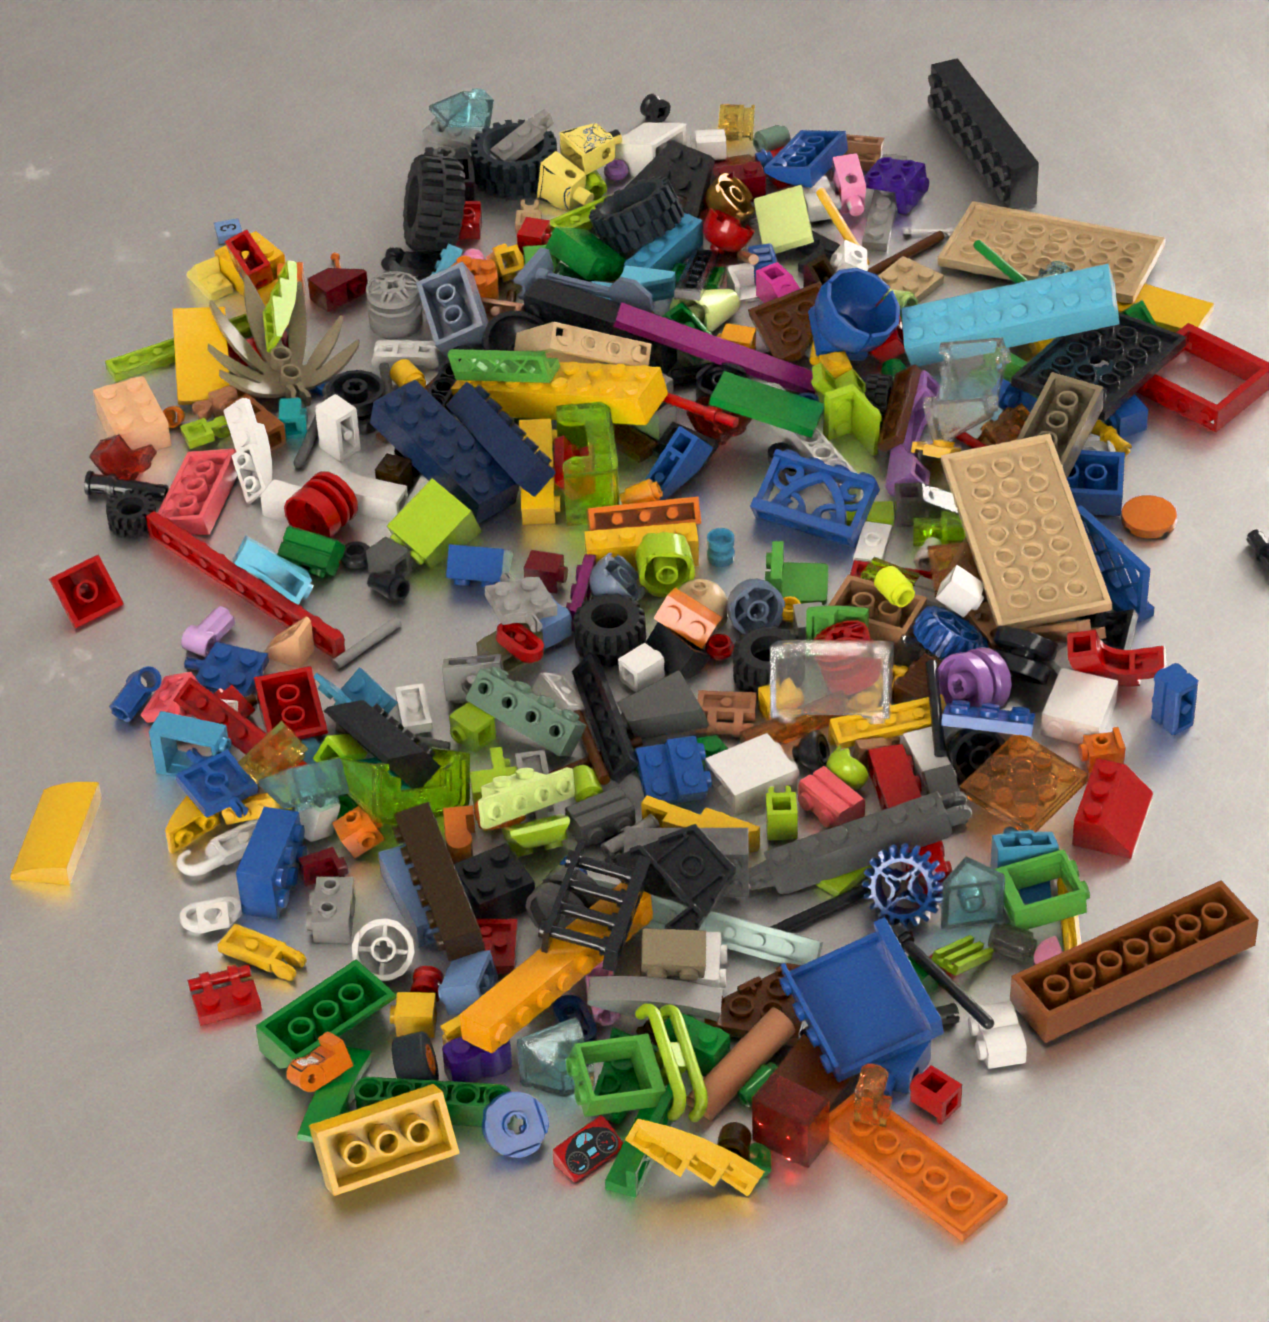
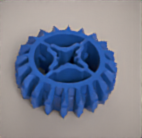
M927 606L915 620L913 633L917 637L918 642L922 643L924 648L930 650L932 654L938 656L940 660L952 654L967 652L976 648H989L987 639L982 636L975 626L963 619L961 615L958 616L952 611H947L944 607Z
M907 843L901 845L900 851L895 844L889 847V853L882 849L878 852L879 859L873 857L869 861L873 868H867L864 871V874L870 879L863 881L862 886L871 889V891L864 894V898L868 900L874 899L869 908L870 910H875L878 907L881 910L878 914V919L886 915L890 916L889 925H894L897 919L905 926L908 925L909 920L913 926L920 924V918L927 922L931 918L930 912L936 914L940 908L937 903H942L945 900V896L939 892L945 891L947 884L938 882V880L944 878L945 872H935L934 869L940 865V862L936 860L931 864L928 861L931 857V852L929 851L920 856V846L918 845L913 848L912 852L909 851ZM903 862L911 864L913 867L907 872H902L897 868L893 870L888 865ZM921 872L927 882V895L923 893L924 889L918 883V877ZM912 875V878L908 882L909 884L907 886L906 891L903 890L899 895H897V893L901 889L900 886L902 885V881H906L909 878V876ZM882 876L886 878L885 882L891 888L889 898L886 897L882 888ZM907 899L912 903L916 901L920 906L903 908L896 904L899 900Z

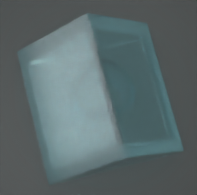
M966 856L942 883L941 929L1003 921L1004 874Z

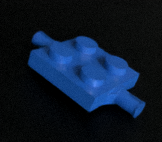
M215 642L205 659L199 660L187 657L184 667L199 671L195 678L210 692L214 693L220 688L225 691L233 685L245 698L256 690L254 677L264 675V670L269 663L268 653Z
M192 748V751L189 749L186 757L193 764L189 768L175 774L176 782L206 818L228 807L235 812L237 817L241 818L242 814L245 816L248 808L241 801L259 793L258 784L228 749L209 757H203L196 748Z

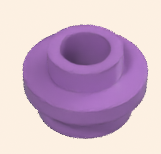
M614 159L604 167V175L613 181H619L628 175V167L623 160Z

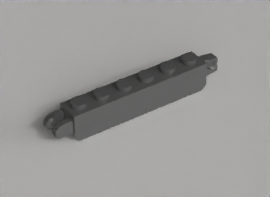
M938 791L765 851L766 860L749 868L750 887L752 890L775 886L777 892L784 895L818 884L823 880H829L869 866V861L873 857L879 859L878 852L884 849L889 853V847L893 844L900 851L901 845L907 843L909 851H912L916 845L921 848L944 840L952 834L951 826L971 818L972 810L969 805L967 806V797L962 791H954V793L951 792L940 796Z

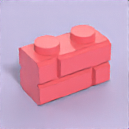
M825 766L816 770L813 775L810 774L801 779L798 783V802L805 811H812L824 827L833 828L865 817V799Z

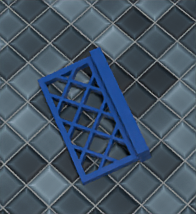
M1082 505L1077 507L1109 593L1112 609L1115 612L1134 609L1138 615L1137 623L1154 616L1155 607L1148 602L1151 568Z

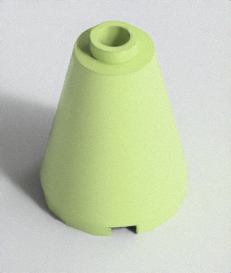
M732 289L705 290L700 301L673 298L670 304V309L683 302L706 327V331L710 333L734 315L740 307L739 297Z

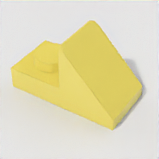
M217 256L194 265L187 272V277L209 300L215 301L234 293L233 284L220 272Z

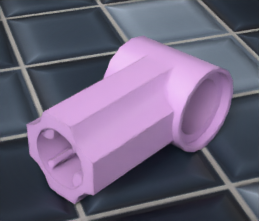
M219 606L217 609H214L198 626L190 625L184 631L181 640L182 648L207 657L215 642H219L235 625L234 616L224 607Z

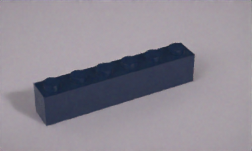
M466 381L446 406L520 487L535 497L556 474V471L549 465L552 460L541 450L536 451L539 446L528 436L524 438L527 433L516 423L512 425L515 420L504 410L500 412L503 407L493 398H489L490 393L479 384L475 388Z

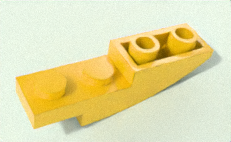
M247 761L242 767L255 780L259 788L257 767L250 761ZM186 796L174 811L165 830L169 852L174 854L219 825L220 812L206 818L192 800Z
M648 795L641 802L642 820L649 814H652L658 820L660 828H685L696 824L699 828H748L749 853L758 852L760 849V827L750 822L707 807L700 815Z

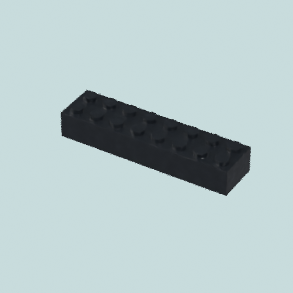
M958 58L931 64V75L928 76L930 85L928 105L938 115L939 121L943 122L947 127L949 134L953 135L957 140L958 146L966 152L969 161L975 164L979 174L983 175L987 180L989 187L993 188L1000 202H1003L1007 208L1012 209L1037 204L1039 162Z

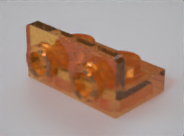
M1022 403L1014 409L1011 407L1006 408L998 416L999 419L996 421L990 419L980 428L982 433L977 439L982 443L988 440L991 445L1016 440L1030 412Z

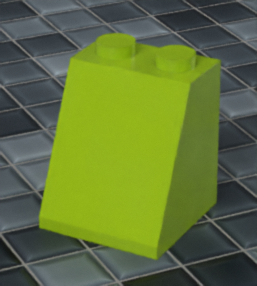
M433 478L387 525L392 534L389 538L411 551L410 557L421 566L425 563L431 569L448 558L449 544L464 546L482 532L472 511Z

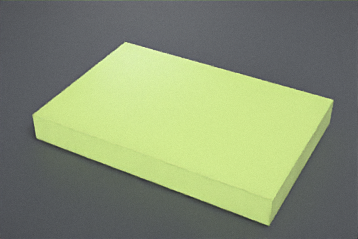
M802 185L754 199L762 244L771 243L775 254L814 242Z

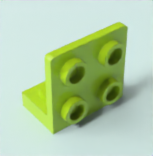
M854 384L826 392L824 399L823 435L829 441L852 433L872 456L878 455L877 445L880 437V423L882 421L879 409L874 407L868 401L865 394L860 392Z

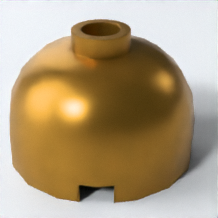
M724 173L716 178L708 188L706 194L708 211L710 208L714 211L717 209L742 222L755 211V205L752 207L750 202L753 196L746 185L738 178L730 179L726 177L728 174Z

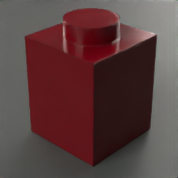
M536 550L530 551L523 568L524 578L539 577L549 593L557 594L561 584L566 583L568 577V567L564 566V555Z

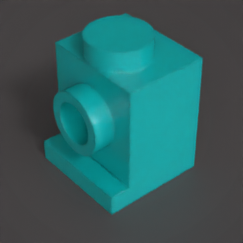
M301 398L280 399L279 420L284 423L286 439H304L308 424L307 408H302Z

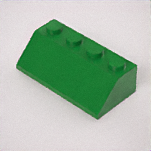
M355 959L255 1025L259 1051L279 1069L286 1068L294 1059L305 1057L321 1046L318 1038L328 1031L337 1037L341 1036L396 999V993Z

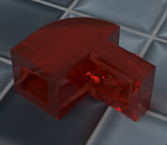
M711 396L699 397L695 402L708 407ZM721 409L723 413L739 418L737 427L733 428L719 422L716 424L704 420L703 416L686 411L694 429L717 440L718 445H725L732 436H738L745 432L746 426L752 421L751 418Z
M118 434L100 440L89 455V458L103 475L116 474L120 479L135 480L139 473H143L151 467V461L157 454V451L151 444L131 450L121 435Z

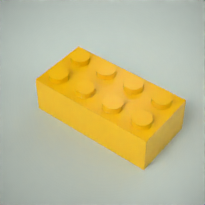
M434 1084L309 1125L326 1188L334 1196L460 1154L443 1091Z

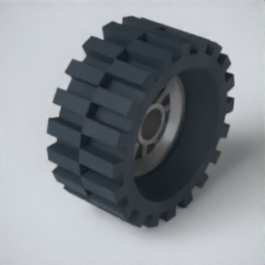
M518 119V123H512V120H505V124L501 125L499 122L493 123V128L488 126L482 128V133L477 132L475 139L471 141L475 185L478 184V189L481 191L486 190L487 195L493 196L495 193L498 194L500 199L511 196V200H518L517 196L523 195L524 199L531 198V193L537 195L541 162L557 151L556 137L554 138V133L546 131L543 134L544 139L515 162H504L496 159L490 149L522 125L525 120Z
M652 176L647 180H638L636 184L631 183L626 188L615 191L614 195L604 198V202L598 203L595 209L591 210L589 219L599 239L619 254L622 250L625 253L630 251L631 248L637 249L642 247L644 243L649 244L653 242V239L656 237H662L666 234L667 230H672L675 227L674 224L680 223L681 218L685 214L668 177L658 176L655 178V176Z

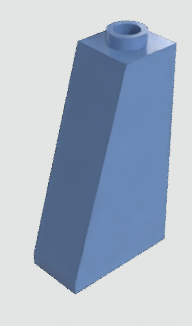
M404 845L378 852L380 872L418 948L436 943L433 934L437 933V929L430 930L425 916V912L429 911L428 906L421 907L416 890L420 889V886H413L408 872V869L412 868L411 864L405 865L400 848L404 847Z

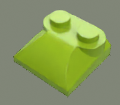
M557 814L502 828L504 840H506L517 857L534 853L533 848L544 845L545 850L563 846V840L568 839L566 829L570 824V819L568 816Z

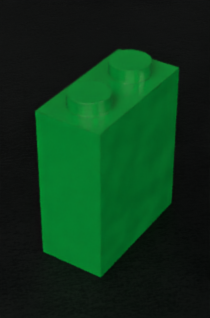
M556 226L545 247L549 249L550 253L586 280L615 282L620 278L624 263L626 262L624 257L587 229Z

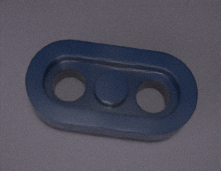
M564 995L558 998L553 1005L554 1019L567 1044L573 1048L576 1043L597 1041V1026L584 1001L575 995Z

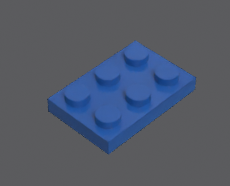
M952 700V704L947 703L945 706L941 726L1032 736L1035 714L1029 713L1030 710L1023 707H1012V710L1009 711L1000 710V706L996 704L983 703L982 707L970 706V702L965 700Z

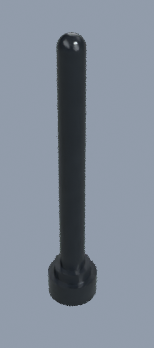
M903 923L894 925L892 930L904 952L922 967L983 1028H993V1018L914 943L912 931Z

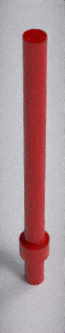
M669 392L663 400L667 404L703 416L704 420L714 424L719 422L736 428L739 422V418L723 413L718 407L711 405L707 407Z

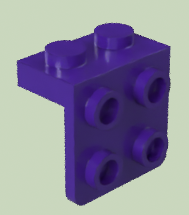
M883 157L878 159L864 176L866 188L895 192L898 214L907 215L929 188L925 163L913 160Z

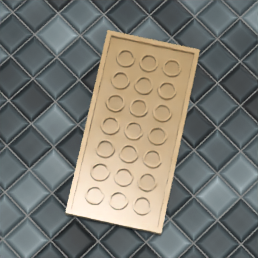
M972 201L940 252L938 266L1011 280L974 248L973 244L977 240L984 242L1028 281L1109 264L1115 282L1117 301L1134 304L1165 247V238Z
M1050 433L941 455V463L980 579L983 583L996 627L1008 626L1023 629L1112 610L1109 593Z

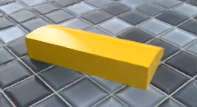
M70 782L51 786L43 790L11 872V880L70 885L102 800L99 782Z

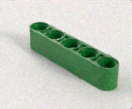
M365 1077L360 1079L354 1086L356 1109L434 1084L443 1091L451 1124L482 1127L484 1108L498 1095L511 1091L509 1087L502 1084ZM514 1116L510 1118V1123L513 1122Z

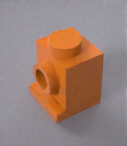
M1114 727L1112 732L1083 735V744L1078 745L1080 761H1085L1088 773L1092 772L1096 758L1124 764L1126 747L1119 727Z

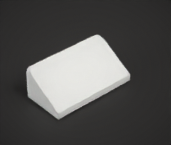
M544 672L539 674L533 686V692L537 696L541 694L553 699L556 702L554 706L562 711L564 709L573 712L581 710L583 714H587L581 696L563 674Z

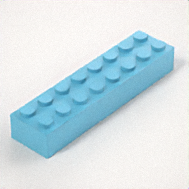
M1109 264L901 308L904 349L911 366L916 364L918 367L1119 324L1115 282Z

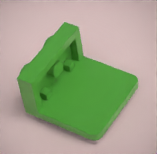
M772 541V552H766V569H771V571H765V581H768L778 589L783 598L791 596L797 598L801 604L822 602V605H825L828 595V565L825 563L784 562V541Z

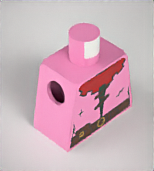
M856 153L833 157L831 181L834 183L835 195H839L841 200V210H839V213H850L852 216H858L864 212L866 183L858 155ZM846 176H848L850 183L845 180Z

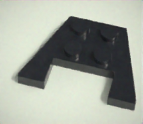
M672 140L629 184H636L638 180H647L652 176H655V178L666 176L676 195L687 200L683 207L684 213L699 218L700 213L704 210L705 203L703 200L705 191L709 188L715 160L708 154Z
M696 824L658 837V840L644 846L637 845L629 848L630 851L617 856L613 854L604 859L606 863L629 869L630 866H636L639 855L652 858L650 867L688 907L667 923L665 929L699 930L736 873V867Z

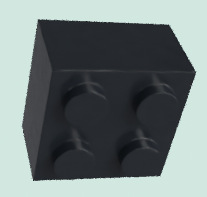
M507 843L454 864L476 919H508L527 911V897L534 891L535 881Z

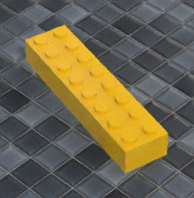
M559 362L560 369L550 383L457 380L451 387L454 396L466 381L475 388L479 384L490 393L489 398H493L503 407L500 412L504 410L513 418L647 425L668 394L661 367Z

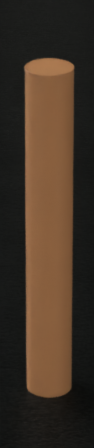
M743 250L738 251L736 254L737 259L752 265L757 264L759 261L757 255Z

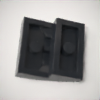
M1134 609L1107 613L1106 611L1075 618V621L1090 619L1091 628L1105 627L1106 638L1100 639L1105 645L1115 649L1131 650L1138 615Z

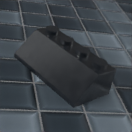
M364 700L329 706L324 710L345 732L350 734L370 754L397 774L416 793L424 787L441 767L433 759L436 753L424 742L418 746L417 744L420 740L408 729L403 733L402 730L405 727L394 717L391 716L387 720L386 718L389 714L377 703L371 707Z

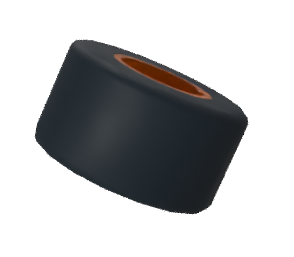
M420 1031L394 1038L391 1051L397 1078L439 1081L436 1055L431 1040L425 1032Z

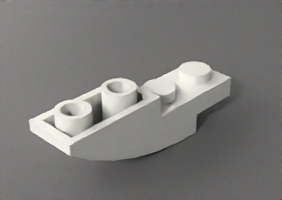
M242 397L223 411L237 451L231 455L246 503L251 504L261 497L260 495L272 482V458L264 424L257 423L250 399Z

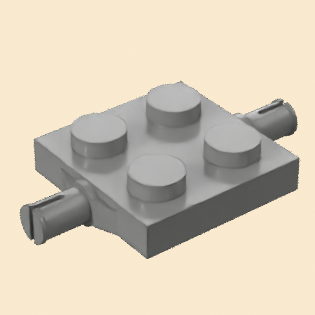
M506 572V574H501V582L485 586V597L502 625L527 623L532 632H536V630L539 632L542 629L540 619L557 616V604L539 577H526L515 581L512 575Z

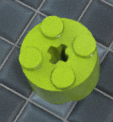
M662 532L657 534L648 533L643 537L636 550L635 560L640 584L648 590V593L656 597L666 598L674 588L679 589L684 583L694 580L695 567L691 549L685 536Z

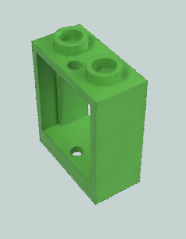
M1064 849L994 869L995 891L1016 933L1087 913L1086 899H1090L1088 885L1085 881H1080L1077 864L1074 859H1069ZM1061 877L1069 892L1024 905L1017 890Z
M648 1034L576 1043L569 1057L566 1058L567 1073L570 1077H573L575 1083V1100L578 1106L581 1105L584 1117L657 1107L662 1095L666 1092ZM631 1058L640 1090L595 1096L586 1064Z

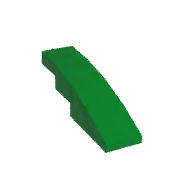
M346 1046L354 1066L315 1091L298 1131L297 1140L313 1143L309 1125L350 1112V1103L355 1098L354 1086L372 1063V1051Z

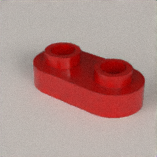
M500 623L497 626L496 641L517 659L528 664L542 659L544 652L543 641L522 624L502 625Z

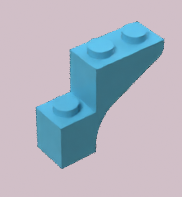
M625 266L621 277L637 280L652 295L653 302L674 297L676 287L675 271ZM592 281V283H596V284H600V285H604V286H608V287H610V286L613 284V283H605V282Z
M245 535L232 559L233 563L257 576L292 602L299 605L301 599L306 600L313 588V585L310 584L312 579L307 570L278 556L273 549Z

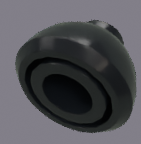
M813 730L805 734L799 744L792 748L794 761L797 764L802 763L811 770H818L823 766L826 767L827 760L830 757V749L825 735L819 730Z

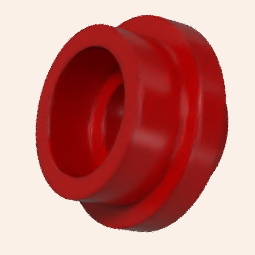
M725 634L712 635L705 646L706 652L711 658L716 660L729 658L733 654L734 649L733 642Z

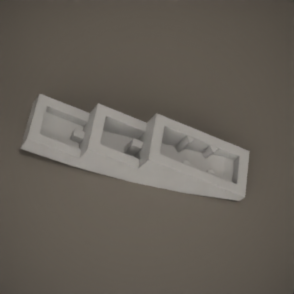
M595 976L589 979L587 1005L636 1018V1009L645 1003L653 1004L658 1009L669 1004L676 1006L685 1015L688 1013L717 1021L721 1014L722 989L657 977Z

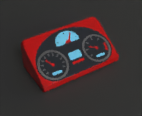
M600 1115L553 1149V1164L574 1183H577L617 1154L623 1142L607 1119Z

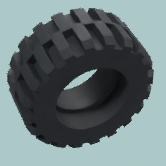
M421 154L414 158V162L410 166L411 169L408 173L405 187L403 210L404 239L406 240V245L412 250L441 253L442 249H446L448 244L456 246V242L459 239L465 205L464 168L461 162L454 157Z

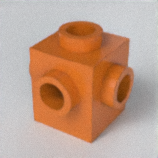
M363 804L332 823L341 842L354 859L385 840L380 830L384 826L375 811L369 813Z

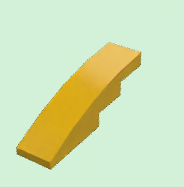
M637 1119L625 1138L627 1142L679 1177L687 1168L713 1187L721 1178L747 1197L765 1172L737 1154L704 1138L650 1121Z

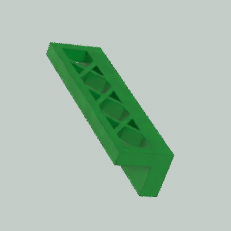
M669 1082L667 1087H665L666 1092L662 1095L657 1107L640 1109L631 1128L637 1119L671 1127L673 1122L669 1121L667 1113L673 1105L674 1097ZM625 1140L605 1179V1189L637 1198L654 1159Z

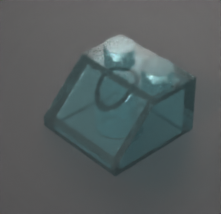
M341 758L289 768L259 780L260 786L283 809L296 807L297 812L315 808L314 803L321 802L322 807L339 803L338 797L350 793Z

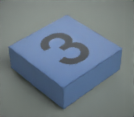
M238 218L214 222L219 244L225 243L226 240L242 232Z

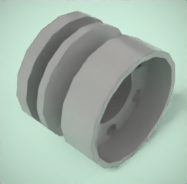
M394 271L379 274L369 281L366 286V296L369 307V325L373 333L387 339H402L419 331L423 325L421 298L416 282H418L417 278L409 273Z

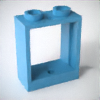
M160 711L149 730L156 773L176 777L175 774L189 768L193 764L186 757L187 752L178 750L176 740L211 747L212 756L227 749L230 752L231 739L228 738L226 725Z

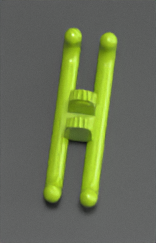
M645 1003L636 1009L635 1016L639 1020H644L646 1017L649 1018L659 1048L655 1053L659 1069L662 1068L660 1073L664 1086H667L669 1082L673 1092V1105L667 1113V1118L669 1121L675 1122L684 1113L687 1096L681 1075L687 1070L695 1096V1104L688 1117L690 1121L698 1122L706 1112L708 1095L684 1018L680 1010L674 1005L666 1004L658 1009L653 1004ZM668 1018L671 1020L677 1042H670L664 1024V1021Z

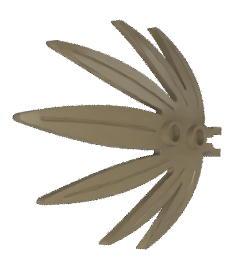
M245 275L244 295L247 318L254 342L263 360L217 305L210 300V310L223 336L233 350L254 369L252 370L235 361L208 343V351L213 357L235 374L232 375L219 370V376L233 387L250 395L264 398L298 397L301 398L306 407L310 406L311 395L308 391L330 381L341 372L359 348L360 340L357 339L325 363L335 347L342 328L343 315H340L322 338L307 364L302 365L306 346L307 321L302 282L299 281L297 282L295 304L289 321L288 348L283 346L280 338L276 347L271 350V353L267 352L263 310L266 306L249 276Z

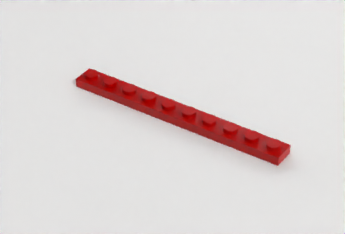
M155 511L146 516L150 538L286 628L307 616L311 620L314 646L333 659L345 652V638L340 630L332 628L323 622L320 617L314 616L300 604L298 605L287 599L281 593L265 584L260 578H256L243 568L235 565L224 554H219L205 542L196 539L187 530L181 529L172 523L169 518H164Z

